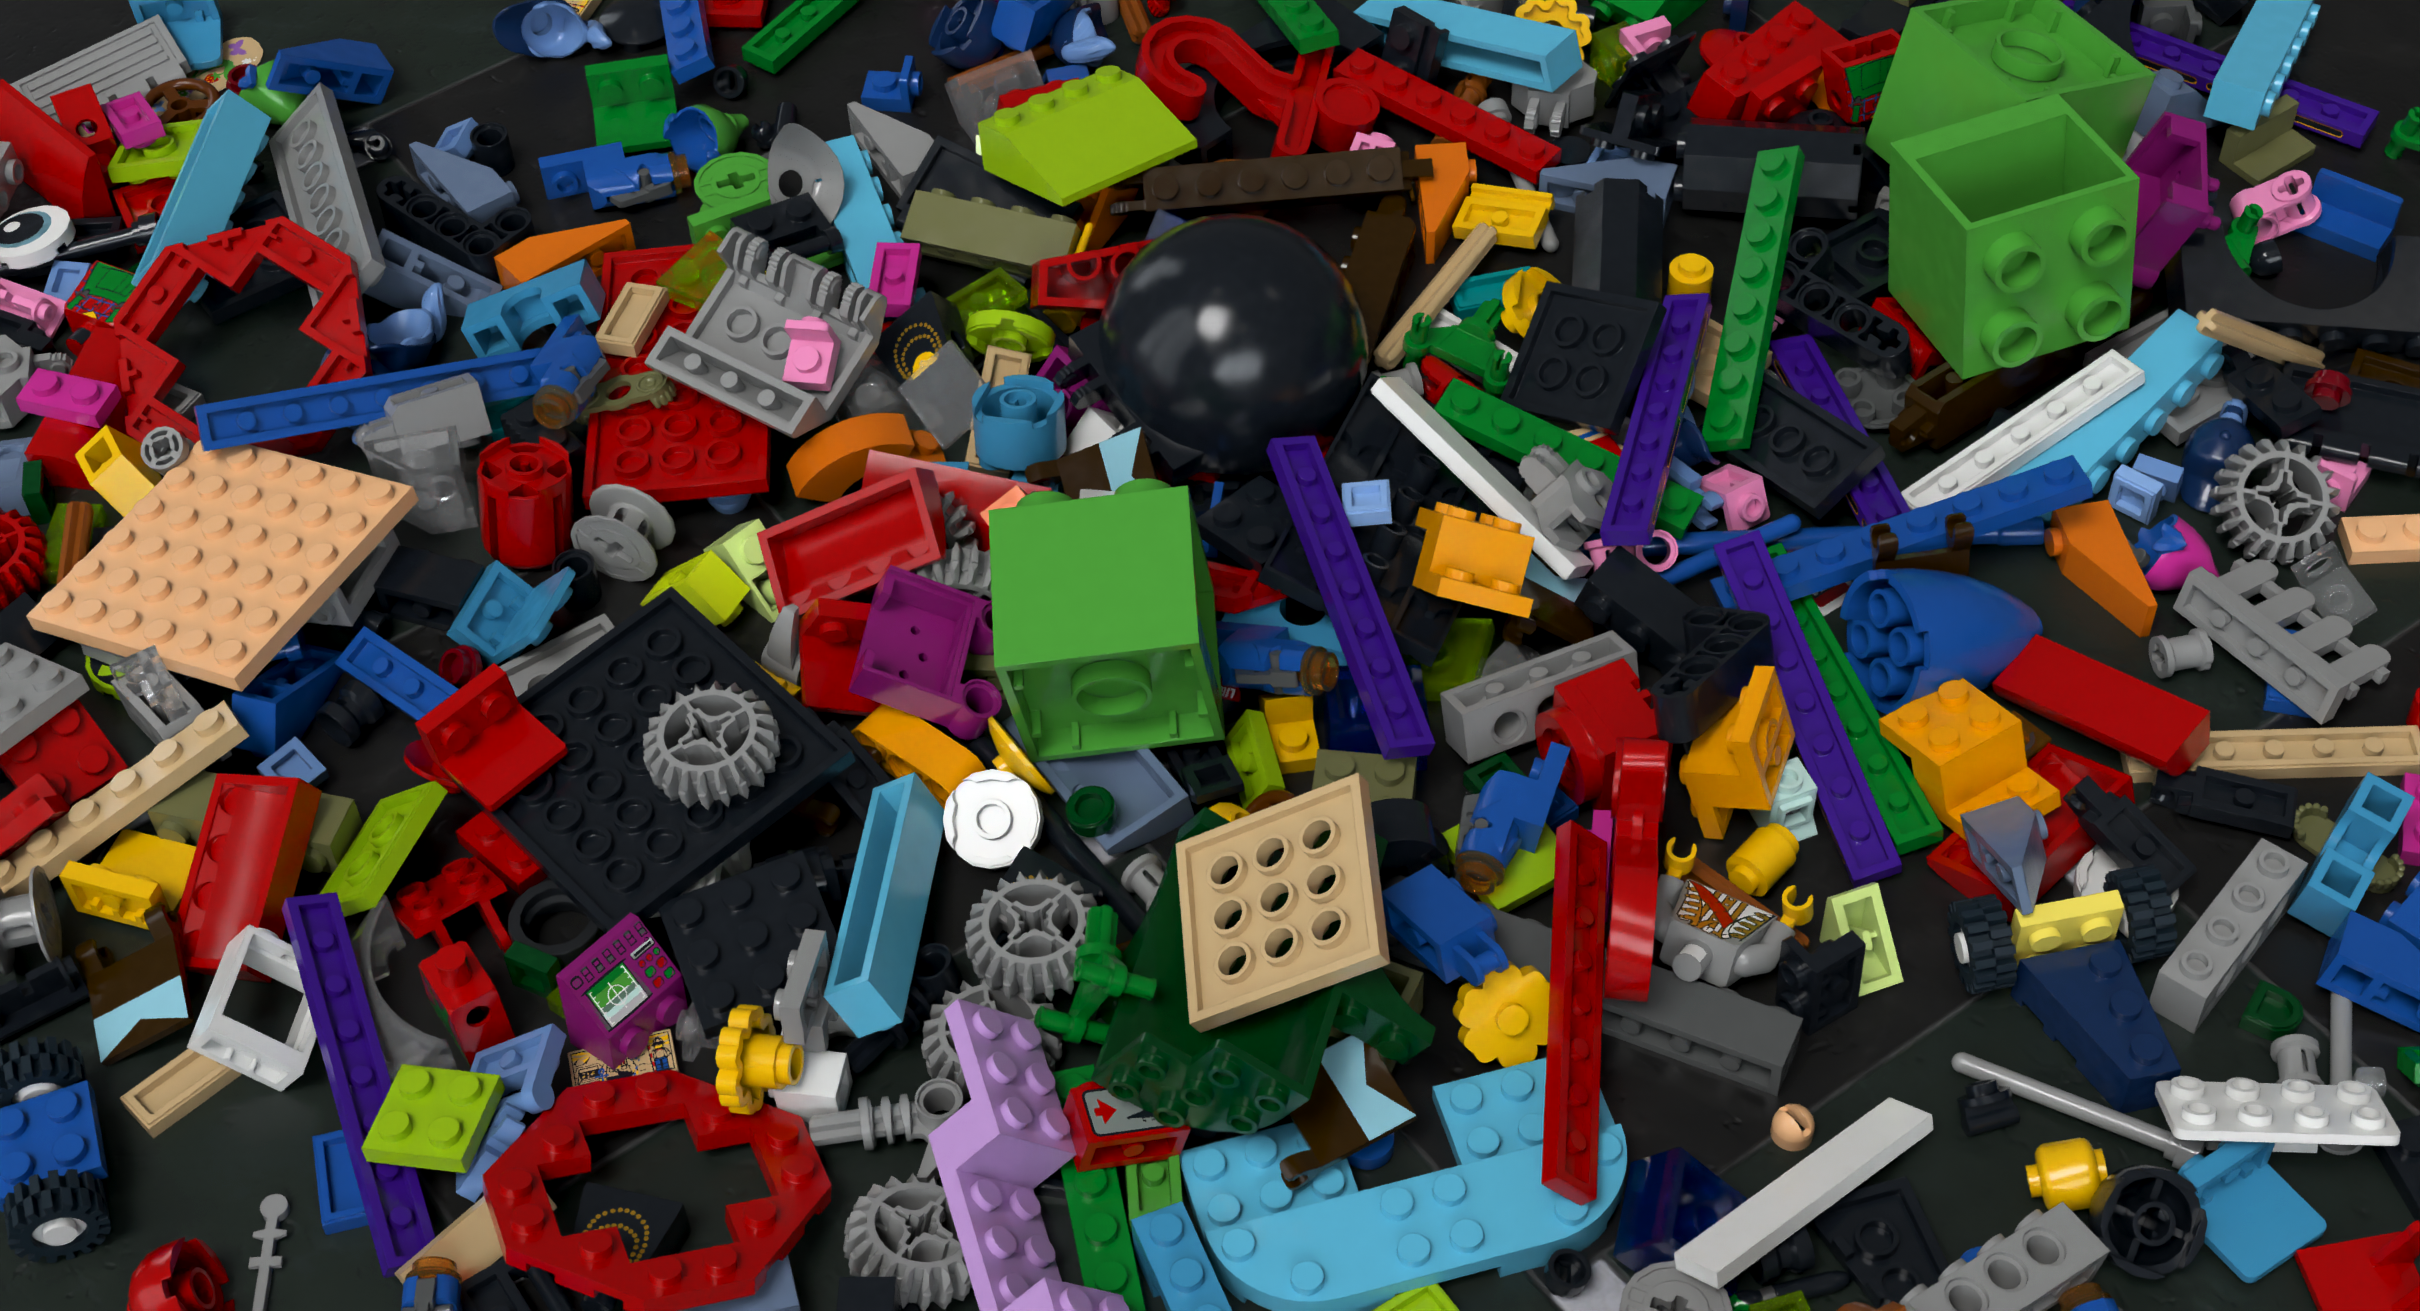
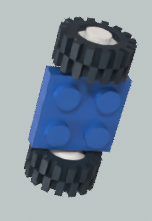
M37 1036L28 1037V1044L23 1046L20 1045L18 1040L9 1043V1052L0 1048V1211L4 1212L8 1244L11 1250L15 1249V1255L22 1258L28 1254L29 1261L38 1262L42 1256H46L47 1263L57 1262V1256L65 1255L66 1260L76 1258L75 1251L78 1250L87 1254L93 1250L92 1243L101 1245L106 1240L105 1234L110 1233L111 1222L105 1187L103 1188V1182L100 1179L109 1176L95 1092L87 1080L81 1050L78 1046L72 1048L71 1041L63 1039L57 1045L56 1037L46 1036L44 1043H38Z

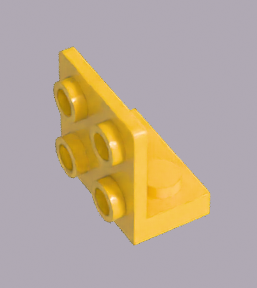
M123 829L100 864L86 865L69 860L59 877L76 911L149 930L144 918V912L149 907L162 902L165 905L166 913L170 911L178 913L196 846L161 839L157 836L130 829Z

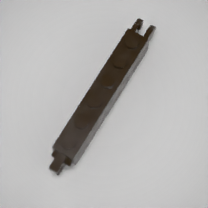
M1400 147L1153 167L1108 187L1118 191L1142 188L1143 200L1118 201L1111 204L1110 214L1111 216L1144 214L1145 219L1154 220L1381 200L1387 194L1397 193L1401 195L1402 192L1412 191L1411 182L1419 181V177H1434L1432 158L1409 160L1408 151H1400Z
M1397 193L1383 196L1377 212L1367 210L1362 227L1355 226L1351 239L1352 254L1351 256L1345 255L1341 265L1342 270L1359 297L1368 329V370L1366 380L1369 377V373L1377 368L1374 363V350L1390 331L1415 259L1414 235L1416 224L1410 217H1405L1406 200L1405 197Z
M2134 288L2132 290L2128 329L2131 328L2132 319L2140 315L2142 311L2145 312L2151 305L2155 296L2153 289ZM2128 329L2115 332L2110 337L2101 341H2086L2031 358L2026 363L2017 367H2002L1964 380L1959 377L1948 362H1945L1911 383L1905 393L1904 409L1898 414V417L1889 423V444L1901 452L1921 443H1926L1935 450H1938L1993 416L1997 407L2006 408L2083 360L2086 352Z

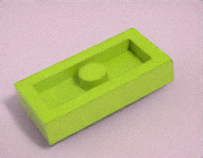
M1246 709L1224 740L1227 753L1244 782L1245 791L1239 792L1244 810L1259 795L1270 790L1285 789L1279 767V759L1273 747L1264 712Z

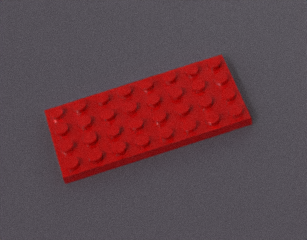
M722 241L604 253L601 286L606 296L601 319L597 323V332L626 282L666 287L670 300L637 358L604 353L611 368L599 383L609 381L619 375H635L653 371L644 362L667 326L669 325L685 333L727 269V266L716 252ZM670 378L677 391L673 401H668L667 405L661 404L660 408H656L650 400L631 404L621 410L589 413L582 492L585 508L590 509L589 501L592 492L600 486L607 484H621L634 487L650 495L658 502L769 492L772 428ZM621 386L610 393L608 399L622 398L630 391L631 387Z

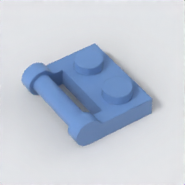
M555 1024L546 1025L475 1054L470 1072L500 1075L505 1086L502 1097L521 1089V1092L500 1099L489 1126L506 1102L531 1114H538L552 1108L555 1097L551 1083L559 1067V1058L567 1036Z

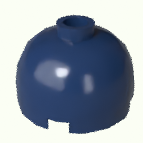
M960 0L952 9L945 5L937 16L930 32L929 45L935 48V51H931V53L945 64L955 69L964 70L1001 56L1006 46L1001 40L993 37L991 30L998 2L996 0Z

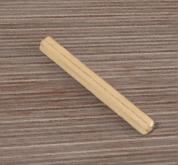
M1484 222L1476 225L1374 350V363L1377 367H1383L1387 371L1396 367L1406 354L1402 344L1405 333L1411 330L1413 315L1425 313L1423 322L1427 315L1431 317L1432 321L1497 242L1495 236L1497 230L1494 226H1488Z
M2214 308L2208 312L2201 310L2196 315V318L2199 320L2196 330L2202 335L2285 365V361L2321 369L2325 368V365L2322 363L2325 354L2319 349Z

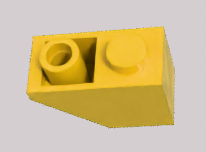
M105 425L75 454V457L89 484L114 509L125 517L133 509L134 505L143 499L162 480L159 472L154 471L144 463L141 457L142 443Z

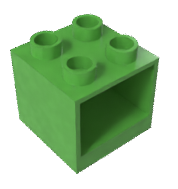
M1952 0L1912 7L1874 113L1865 144L1890 164L1891 142L2058 93L2106 144L2123 159L2156 74L2060 0Z
M2058 93L1891 142L1888 291L1962 380L2002 367H2017L2026 363L2031 358L2086 341L2096 342L2104 340L2115 332L2129 328L2140 178Z
M1136 479L1119 486L1114 495L1074 500L1064 493L1039 491L1021 498L1016 507L988 510L994 668L1031 762L1225 740L1214 586L1188 485L1171 487L1167 483L1156 479Z

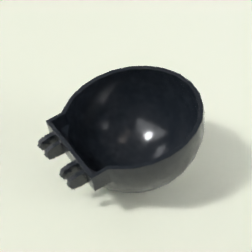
M1227 213L1198 217L1168 229L1137 252L1116 278L1101 313L1100 320L1069 336L1068 356L1072 362L1060 368L1053 380L1062 390L1087 379L1088 383L1076 389L1069 400L1077 410H1082L1103 400L1124 427L1120 432L1112 435L1111 438L1142 427L1146 434L1154 466L1171 487L1178 485L1199 472L1241 476L1274 471L1266 451L1271 438L1315 435L1320 449L1334 440L1366 381L1368 370V329L1356 290L1338 262L1312 238L1285 223L1259 215Z

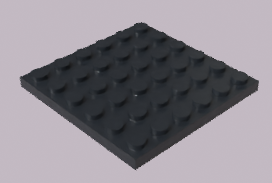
M671 586L517 697L519 704L566 744L568 753L493 812H489L442 768L440 769L606 934L630 912L638 916L642 923H644L659 911L658 909L672 898L681 895L853 764L855 758L852 749ZM715 680L723 687V690H726L733 683H736L742 689V692L752 689L755 695L758 696L759 701L765 700L766 704L771 708L773 719H776L780 730L778 735L781 749L780 756L775 758V772L764 773V787L749 786L748 799L739 794L733 795L729 808L720 799L714 800L709 810L701 805L700 800L690 808H687L680 798L671 801L665 795L664 790H659L657 785L653 783L650 771L647 770L643 759L645 756L643 752L645 750L643 734L649 732V718L660 716V703L670 705L676 703V691L684 696L692 694L695 683L702 690H709Z

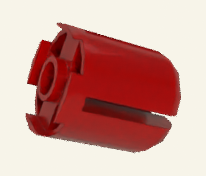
M539 436V444L529 442L511 444L510 437H505L491 443L479 455L480 464L477 469L481 539L486 551L495 560H500L503 565L514 569H540L551 565L560 553L569 550L572 545L570 534L574 525L572 468L569 462V453L558 442Z

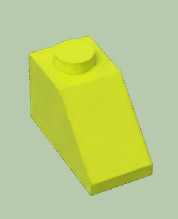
M709 550L666 571L640 605L642 607L672 586L715 626L721 624L723 627H726L742 612L743 606L740 602L749 592L750 588L712 550Z

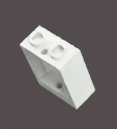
M249 924L227 944L187 1048L282 1092L304 1073L317 1035L292 945L280 940L277 934L268 929L256 928ZM242 964L304 993L285 1044L223 1015Z

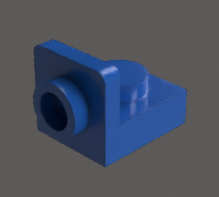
M905 56L901 72L868 70L861 95L862 105L875 111L911 113L915 96H921L923 90V74L921 71H916L915 57Z

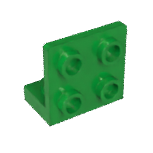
M667 54L585 65L586 79L593 106L597 146L621 142L624 154L671 147L670 140L663 138V127L668 114L677 113V105Z

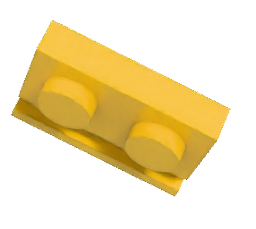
M1472 183L1470 187L1471 194L1466 196L1452 225L1454 238L1465 240L1476 225L1484 222L1486 225L1496 228L1497 233L1495 236L1497 242L1495 244L1536 249L1549 221L1548 214L1550 210L1555 208L1553 193Z

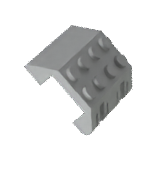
M736 226L728 232L716 251L727 266V269L687 331L683 333L668 325L644 363L647 367L795 439L826 423L835 415L879 345L887 307V297L872 289H864L865 287L857 282H851L845 288V292H843L840 309H837L843 280L840 274L833 271L830 272L827 268L795 253L791 254L789 250L778 247L772 253L765 274L768 259L767 252L769 250L768 241L759 236L755 237L754 234ZM806 316L821 318L830 324L840 339L841 345L830 392L798 389L782 381L791 338L784 330L787 319L801 320Z

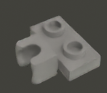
M805 929L798 950L792 949L789 954L787 963L788 980L785 989L779 988L777 990L773 1006L774 1019L781 1021L784 1043L802 1045L803 1051L809 1052L826 1051L828 1049L829 1020L837 1021L838 1013L823 997L831 967L826 931Z

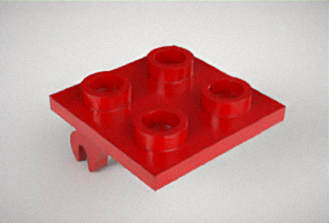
M475 856L470 859L460 858L450 862L441 870L442 874L425 883L414 882L403 887L397 892L396 898L385 903L389 913L415 939L431 932L440 949L447 945H453L442 920L474 903L500 950L506 953L512 945L508 933L501 924L490 902L491 899L508 890L504 882Z
M2419 1220L2411 1223L2403 1232L2398 1231L2299 1249L2294 1254V1258L2318 1311H2420V1275L2414 1264L2415 1259L2420 1254Z

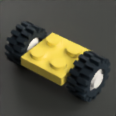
M2153 864L2109 871L2105 875L2106 882L2103 884L2105 892L2035 905L2033 913L2022 915L2015 909L2011 926L2009 927L2007 925L2008 917L2006 911H2002V903L1995 894L1951 902L1948 905L1949 912L1947 913V920L1950 924L1947 927L1948 935L1952 940L1950 948L1951 952H1954V964L1956 970L1959 969L1960 971L1959 978L1961 983H1964L1965 990L1970 992V994L2013 987L2015 985L2014 982L2017 981L2016 972L2020 959L2113 941L2115 939H2120L2131 964L2171 956L2177 946L2174 939H2177V930L2173 927V923H2176L2175 913L2171 912L2170 905H2173L2171 895L2167 896L2166 894L2168 887L2165 879L2161 880V872L2158 868L2155 869Z

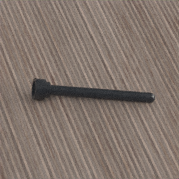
M158 212L138 216V221L132 222L129 228L74 241L68 247L66 244H62L57 248L59 254L54 259L36 267L21 270L9 269L7 263H2V266H0V278L53 265L54 260L70 261L132 244H137L138 247H147L160 215Z

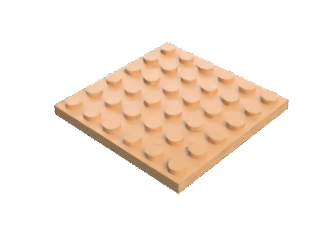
M199 440L189 452L187 459L177 467L169 470L163 479L143 499L139 500L133 509L113 529L108 531L103 539L82 560L77 562L72 570L51 591L42 597L41 601L26 617L34 630L242 692L419 499L413 486L249 444L203 452L201 441Z

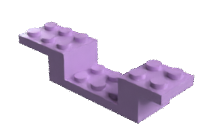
M957 999L944 1010L971 1100L931 1132L928 1137L979 1310L1130 1311L1123 1295L1063 1282L1056 1264L1055 1250L1049 1241L1041 1216V1206L1033 1189L1077 1155L1070 1135L1069 1122L1063 1113L1055 1089V1078L1049 1070L1042 1049L1041 1035L1034 1021Z

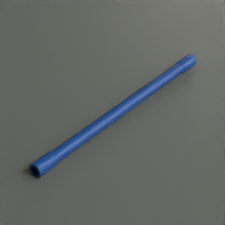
M2041 516L2034 517L1973 539L1972 545H2042L2045 532L2043 518ZM1861 526L1800 528L1792 534L1767 544L1766 547L1782 543L1786 552H1792L1819 543L1825 539L1861 528ZM1752 530L1686 532L1682 540L1675 538L1678 545V556L1697 555L1713 548L1715 544L1736 538ZM1592 533L1584 542L1599 539L1601 535L1600 533ZM1652 537L1650 545H1643V556H1666L1667 546L1661 538ZM1582 544L1578 549L1591 560L1590 552L1584 550Z

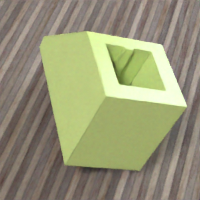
M758 518L737 525L703 549V551L712 550L750 588L742 600L769 622L773 623L776 621L779 612L757 536L758 532L766 529Z

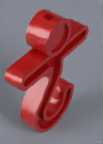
M1184 15L1165 18L1154 24L1142 39L1135 64V76L1139 77L1177 119L1184 121L1193 120L1200 114L1207 85L1200 76L1185 70L1179 64H1197L1208 70L1251 113L1272 121L1278 126L1270 158L1306 155L1311 140L1328 152L1349 151L1356 132L1367 135L1373 132V127L1380 112V101L1367 85L1344 77L1326 80L1335 46L1300 55L1298 52L1293 72L1289 74L1273 68L1230 27L1210 18Z
M1617 737L1610 815V818L1616 820L1609 896H1612L1610 933L1606 951L1604 999L1646 1003L1648 1001L1658 887L1659 822L1662 823L1668 767L1669 743L1666 740Z

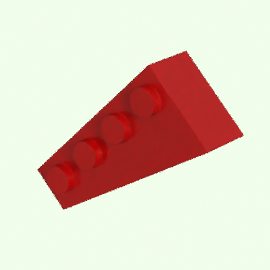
M1794 0L1703 73L1686 108L1699 118L1740 120L1751 89L1810 54H1813L1822 62L1821 49L1849 40L1814 15L1810 9Z
M1154 239L1037 261L1032 264L1030 309L1102 313L1116 278L1137 252Z

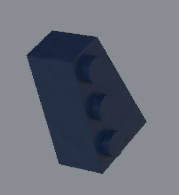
M2120 939L2020 959L2016 972L2017 981L2014 982L2015 985L2012 987L2010 995L2020 1006L2026 1004L2044 1024V1033L2053 1042L2059 1040L2077 1060L2075 1067L2116 1111L2121 1113L2160 1106L2155 1096L2156 1082L2162 1080L2171 1081L2174 1077L2180 1075L2182 1068Z

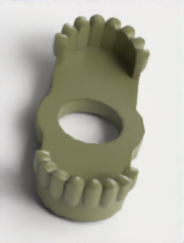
M655 370L635 375H619L609 381L597 384L592 400L584 408L576 422L581 425H588L589 413L621 410L631 404L650 400L656 408H660L661 404L667 405L668 401H673L677 389L670 378ZM621 386L631 387L630 391L622 398L608 399L610 393Z
M2306 803L2305 806L2300 805L2299 809L2296 810L2292 835L2300 846L2315 856L2320 852L2335 824L2328 819V807H2321L2318 803L2313 805ZM2394 853L2389 859L2384 855L2380 856L2372 870L2375 872V875L2367 888L2368 891L2383 894L2395 889L2398 882L2402 880L2406 868L2403 865L2404 861L2399 859V854Z

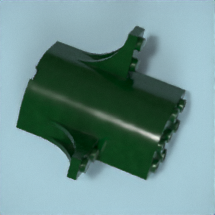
M1204 807L1180 828L1156 895L1137 932L1122 954V962L1127 966L1128 972L1156 979L1155 994L1150 1001L1125 993H1121L1118 998L1108 996L1089 1018L1090 1020L1110 1025L1091 1080L1106 1088L1113 1097L1130 1102L1145 1111L1153 1113L1156 1121L1167 1127L1178 1128L1186 1125L1204 1130L1237 1132L1249 1135L1256 1133L1259 1128L1269 1126L1281 1120L1310 1100L1332 1025L1339 1031L1351 1034L1377 1049L1382 1056L1396 1060L1401 1064L1432 1044L1436 1027L1423 1019L1403 1000L1391 984L1382 967L1202 1033L1189 1024L1176 843L1230 823L1227 819ZM1331 830L1324 831L1320 835L1313 849L1319 848L1327 842ZM1375 833L1380 871L1388 840ZM1278 850L1274 851V855L1267 863V867L1276 864L1281 859L1283 853ZM1238 865L1229 868L1228 874L1221 881V884H1225L1233 879L1237 873ZM1330 875L1325 878L1322 887L1318 890V894L1325 893L1332 887L1336 875ZM1289 892L1279 895L1276 904L1271 908V912L1277 911L1284 906ZM1242 910L1233 913L1231 920L1225 925V929H1229L1237 924L1241 918ZM1341 920L1330 924L1329 929L1323 935V940L1330 939L1338 932ZM1293 938L1283 941L1280 950L1275 955L1276 958L1285 955L1290 950ZM1246 955L1237 958L1235 965L1229 971V975L1237 973L1244 966Z

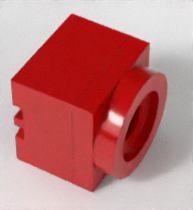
M1624 658L1554 686L1553 708L1539 713L1535 720V736L1541 759L1545 760L1551 741L1570 747L1558 787L1576 805L1589 802L1594 810H1611L1617 737L1660 740L1657 735L1654 708L1650 709L1652 695L1647 688L1639 692L1636 690L1641 688L1639 678ZM1669 743L1666 789L1669 783L1673 743Z

